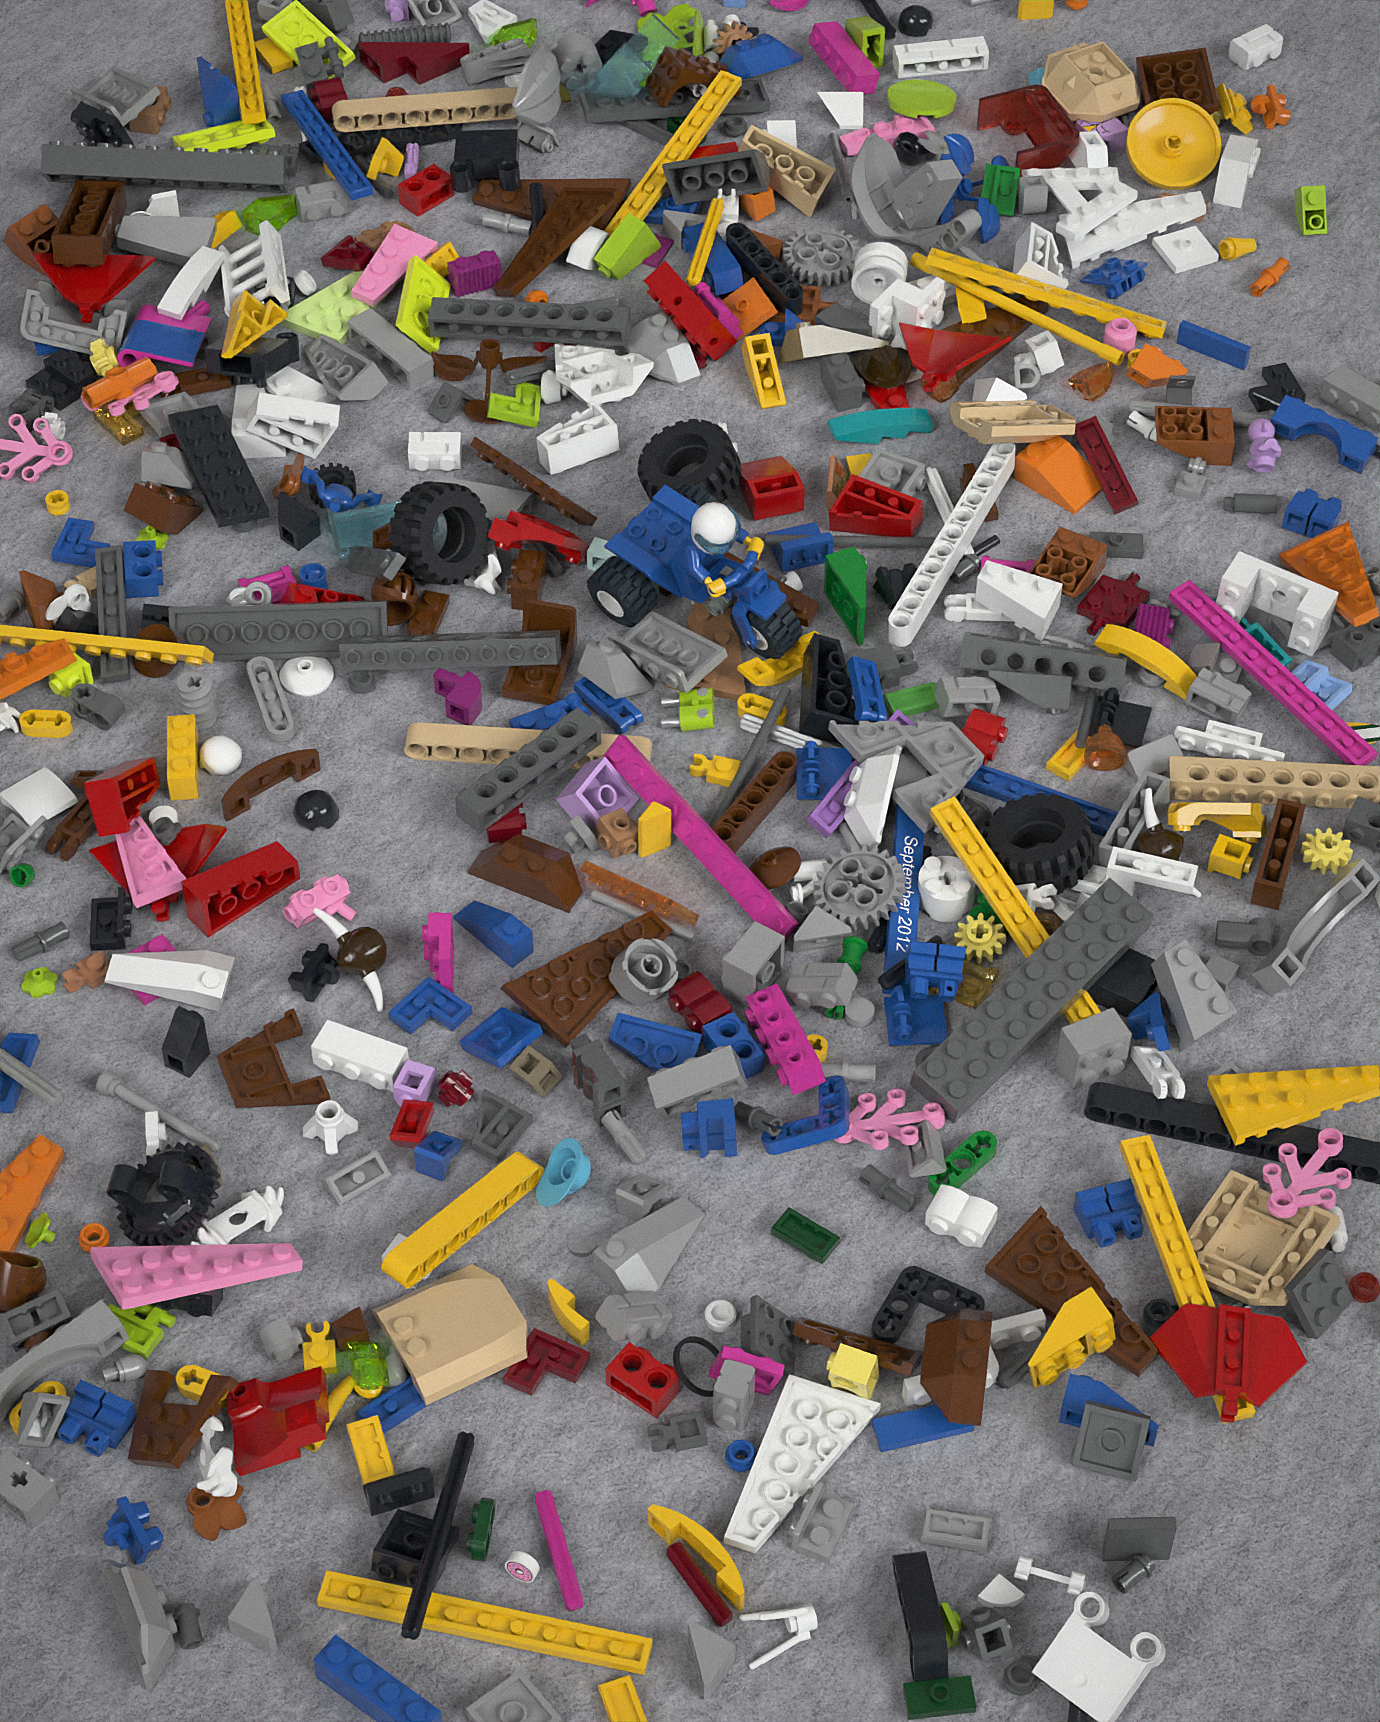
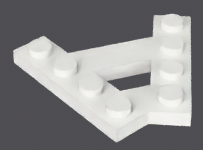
M1117 167L1023 169L1021 177L1043 175L1048 185V191H1052L1070 213V215L1056 223V232L1072 241H1076L1137 199L1138 191L1119 181ZM1078 190H1100L1101 194L1087 202Z

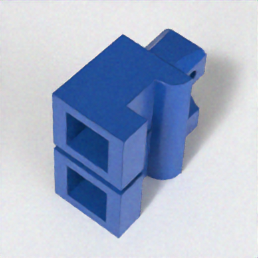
M1309 488L1304 492L1298 490L1286 507L1282 528L1302 535L1307 531L1306 536L1314 538L1338 526L1342 501L1335 497L1328 498V500L1319 498L1318 493Z
M910 941L905 951V984H909L911 998L925 999L928 996V987L938 988V1000L953 1002L957 989L963 981L962 968L966 947L939 944L937 948L935 943Z
M733 1098L697 1102V1111L681 1112L683 1151L700 1150L701 1158H704L709 1154V1150L724 1149L725 1157L737 1156Z
M1131 1178L1107 1184L1104 1189L1102 1186L1076 1192L1073 1210L1087 1238H1095L1101 1248L1116 1242L1115 1232L1123 1230L1126 1238L1129 1240L1140 1238L1143 1234L1144 1228L1141 1220L1143 1210L1141 1205H1138L1134 1195L1135 1189Z
M80 1379L74 1389L75 1396L67 1407L63 1421L57 1431L61 1441L70 1445H74L80 1434L87 1436L88 1438L83 1443L84 1449L89 1454L100 1457L108 1446L116 1449L135 1423L136 1413L132 1402L110 1392L106 1394L105 1390Z

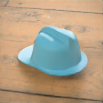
M565 1138L553 1149L536 1188V1199L540 1205L551 1207L559 1203L566 1194H572L586 1184L591 1171L590 1158L582 1153V1148L577 1140Z

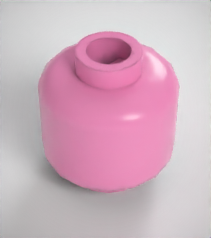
M1116 318L1110 321L1105 326L1103 343L1124 352L1125 355L1135 348L1136 326L1126 318Z

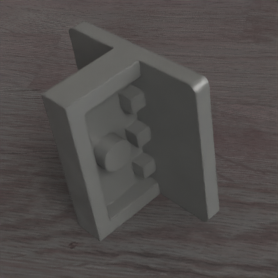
M758 1295L752 1296L750 1298V1313L741 1317V1349L758 1357L772 1358L775 1362L785 1365L783 1374L789 1376V1374L794 1375V1361L796 1359L793 1335L794 1321Z

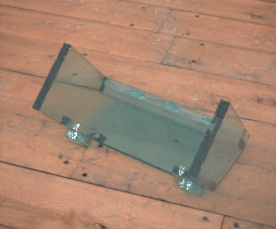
M652 14L633 37L617 50L584 89L591 95L626 99L628 96L633 98L641 90L639 84L654 69L657 58L663 52L665 46L673 48L680 39L657 16Z
M401 501L333 513L332 508L327 509L322 518L332 555H338L339 560L347 559L352 550L358 548L359 545L373 548V531L390 522V518L395 515L393 510L396 504L401 503ZM437 520L433 528V536L440 532Z

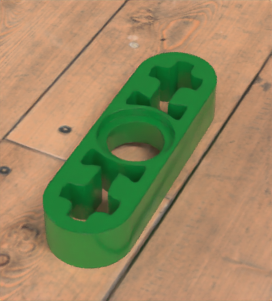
M984 1130L973 1133L945 1158L946 1172L929 1175L928 1189L930 1193L935 1196L941 1185H948L957 1189L961 1187L995 1156L997 1148L996 1137L991 1132ZM978 1144L983 1146L977 1151ZM958 1159H965L970 1162L971 1166L966 1169H960L954 1162ZM948 1177L947 1184L944 1182L937 1184V1179L944 1181Z

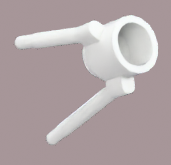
M810 1602L788 1609L740 1615V1621H763L784 1618L789 1633H796L794 1637L750 1663V1669L757 1668L801 1641L811 1639L809 1631L817 1629L818 1623L815 1610Z

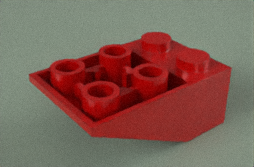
M782 456L740 464L742 471L739 478V486L754 521L804 511L805 487L798 471Z

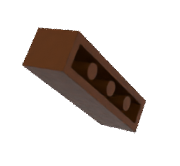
M1278 798L1255 879L1251 904L1279 910L1306 804Z

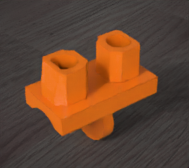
M1268 84L1266 94H1259L1251 101L1252 111L1256 114H1262L1267 129L1272 130L1275 124L1285 126L1291 117L1290 110L1284 109L1286 97L1277 93L1275 85Z

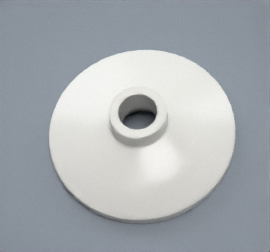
M323 657L291 658L282 666L279 678L282 687L287 692L297 696H313L325 691L331 685L334 671L332 665Z

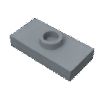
M925 1508L920 1542L986 1553L991 1518Z

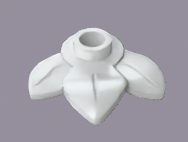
M74 584L67 588L64 595L56 598L49 605L45 618L53 620L55 625L66 607L90 612L91 603L88 601L89 595L86 588L81 584Z

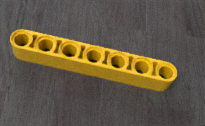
M516 1151L393 1248L384 1258L381 1271L406 1289L411 1288L530 1192L539 1183L544 1168L521 1152Z

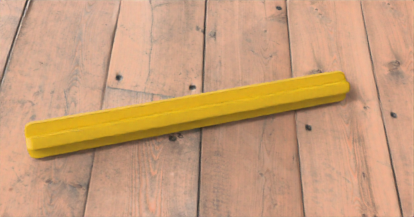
M713 198L710 203L686 277L689 287L696 286L701 281L725 207L722 198L718 200Z

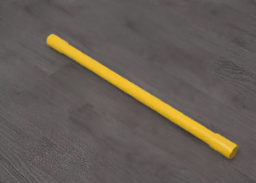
M918 252L912 255L910 259L911 266L945 280L1048 330L1116 366L1122 363L1125 356L1124 352L1086 336L969 278H959L953 272L947 270H934L931 268V265L926 264L927 257Z

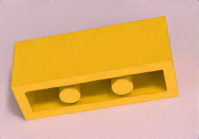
M195 714L167 716V782L171 801L199 799V735Z

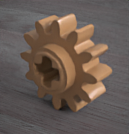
M733 21L731 26L723 23L724 31L716 30V33L720 36L713 39V42L718 44L714 48V52L720 54V59L727 48L733 46L731 44L733 40L738 42L740 40H748L753 36L752 33L747 31L746 25L741 24L739 26L738 22Z

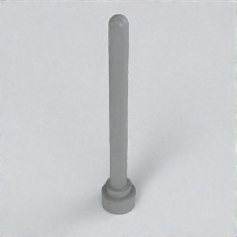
M106 1070L98 1079L96 1090L105 1096H119L144 1112L158 1111L159 1121L202 1146L208 1144L212 1152L219 1150L220 1143L216 1139L124 1086L121 1077L111 1070Z

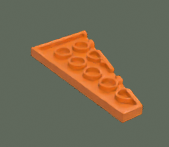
M1348 521L1279 554L1281 563L1293 574L1339 592L1335 610L1354 627L1365 625L1370 620L1379 616L1378 608Z
M65 638L33 646L28 653L17 655L16 652L5 654L6 659L0 660V700L77 661Z
M42 1134L0 1173V1251H15L29 1224V1217L40 1204V1197L46 1185H50L65 1156L63 1148Z

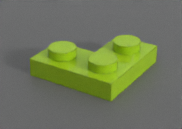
M525 382L516 384L514 397L491 393L488 401L487 417L537 428L540 413L541 386Z

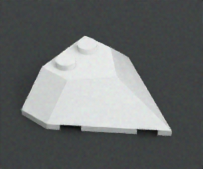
M555 343L556 380L587 405L593 400L601 406L605 402H618L622 398L632 396L654 364L653 361L636 353L619 356L615 354V350L579 344L572 346L564 345V343Z

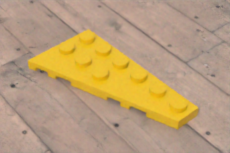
M1379 1065L1209 1075L1207 1086L1236 1146L1244 1143L1247 1137L1253 1135L1257 1138L1265 1136L1270 1129L1276 1127L1285 1129L1320 1117L1322 1111L1331 1109L1334 1112L1342 1109L1343 1104L1348 1102L1360 1103L1380 1096Z

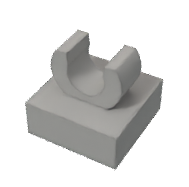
M579 815L569 821L575 831L566 834L564 839L574 853L581 851L585 844L592 853L601 847Z

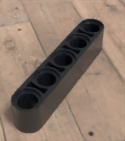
M742 223L728 225L726 228V245L739 265L751 278H755L764 293L784 314L786 308L796 316L801 314L803 311L804 295L802 286L746 225Z

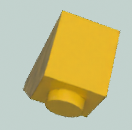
M770 333L745 337L741 350L746 371L761 410L786 405Z

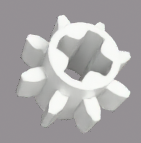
M45 412V416L41 418H45L51 427L50 430L57 441L62 440L65 435V422L60 421L61 418H58V414ZM41 423L38 426V429H44L45 423ZM34 430L35 436L42 440V444H47L43 436Z

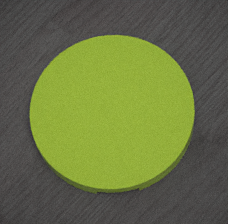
M904 80L893 84L887 91L889 107L895 112L911 118H918V115H933L934 118H940L953 112L956 107L957 96L955 92L946 85L934 81Z

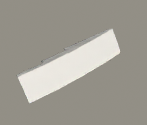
M202 246L181 269L157 307L158 313L182 320L188 307H194L199 295L206 293L226 256L225 253Z

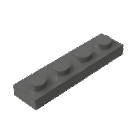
M359 545L358 548L353 549L349 554V562L345 568L355 574L392 581L406 558L398 552Z

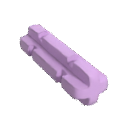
M408 143L406 145L404 177L406 179L417 174L419 145L417 143Z

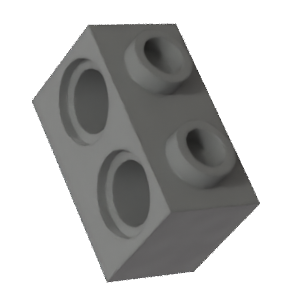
M59 1288L0 1315V1320L15 1352L24 1349V1343L31 1337L48 1330H53L55 1333L60 1326L68 1324L73 1320Z

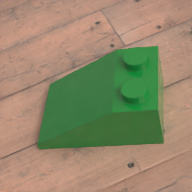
M853 546L825 555L823 593L858 646L863 645L866 570L868 569L866 558L860 555Z

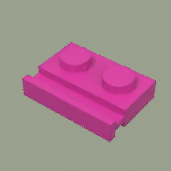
M723 1346L715 1358L714 1364H711L708 1375L710 1378L717 1379L720 1376L724 1360L728 1359L753 1366L755 1369V1392L769 1396L771 1389L773 1390L782 1378L785 1365L777 1363L769 1357H758L746 1353L738 1347Z

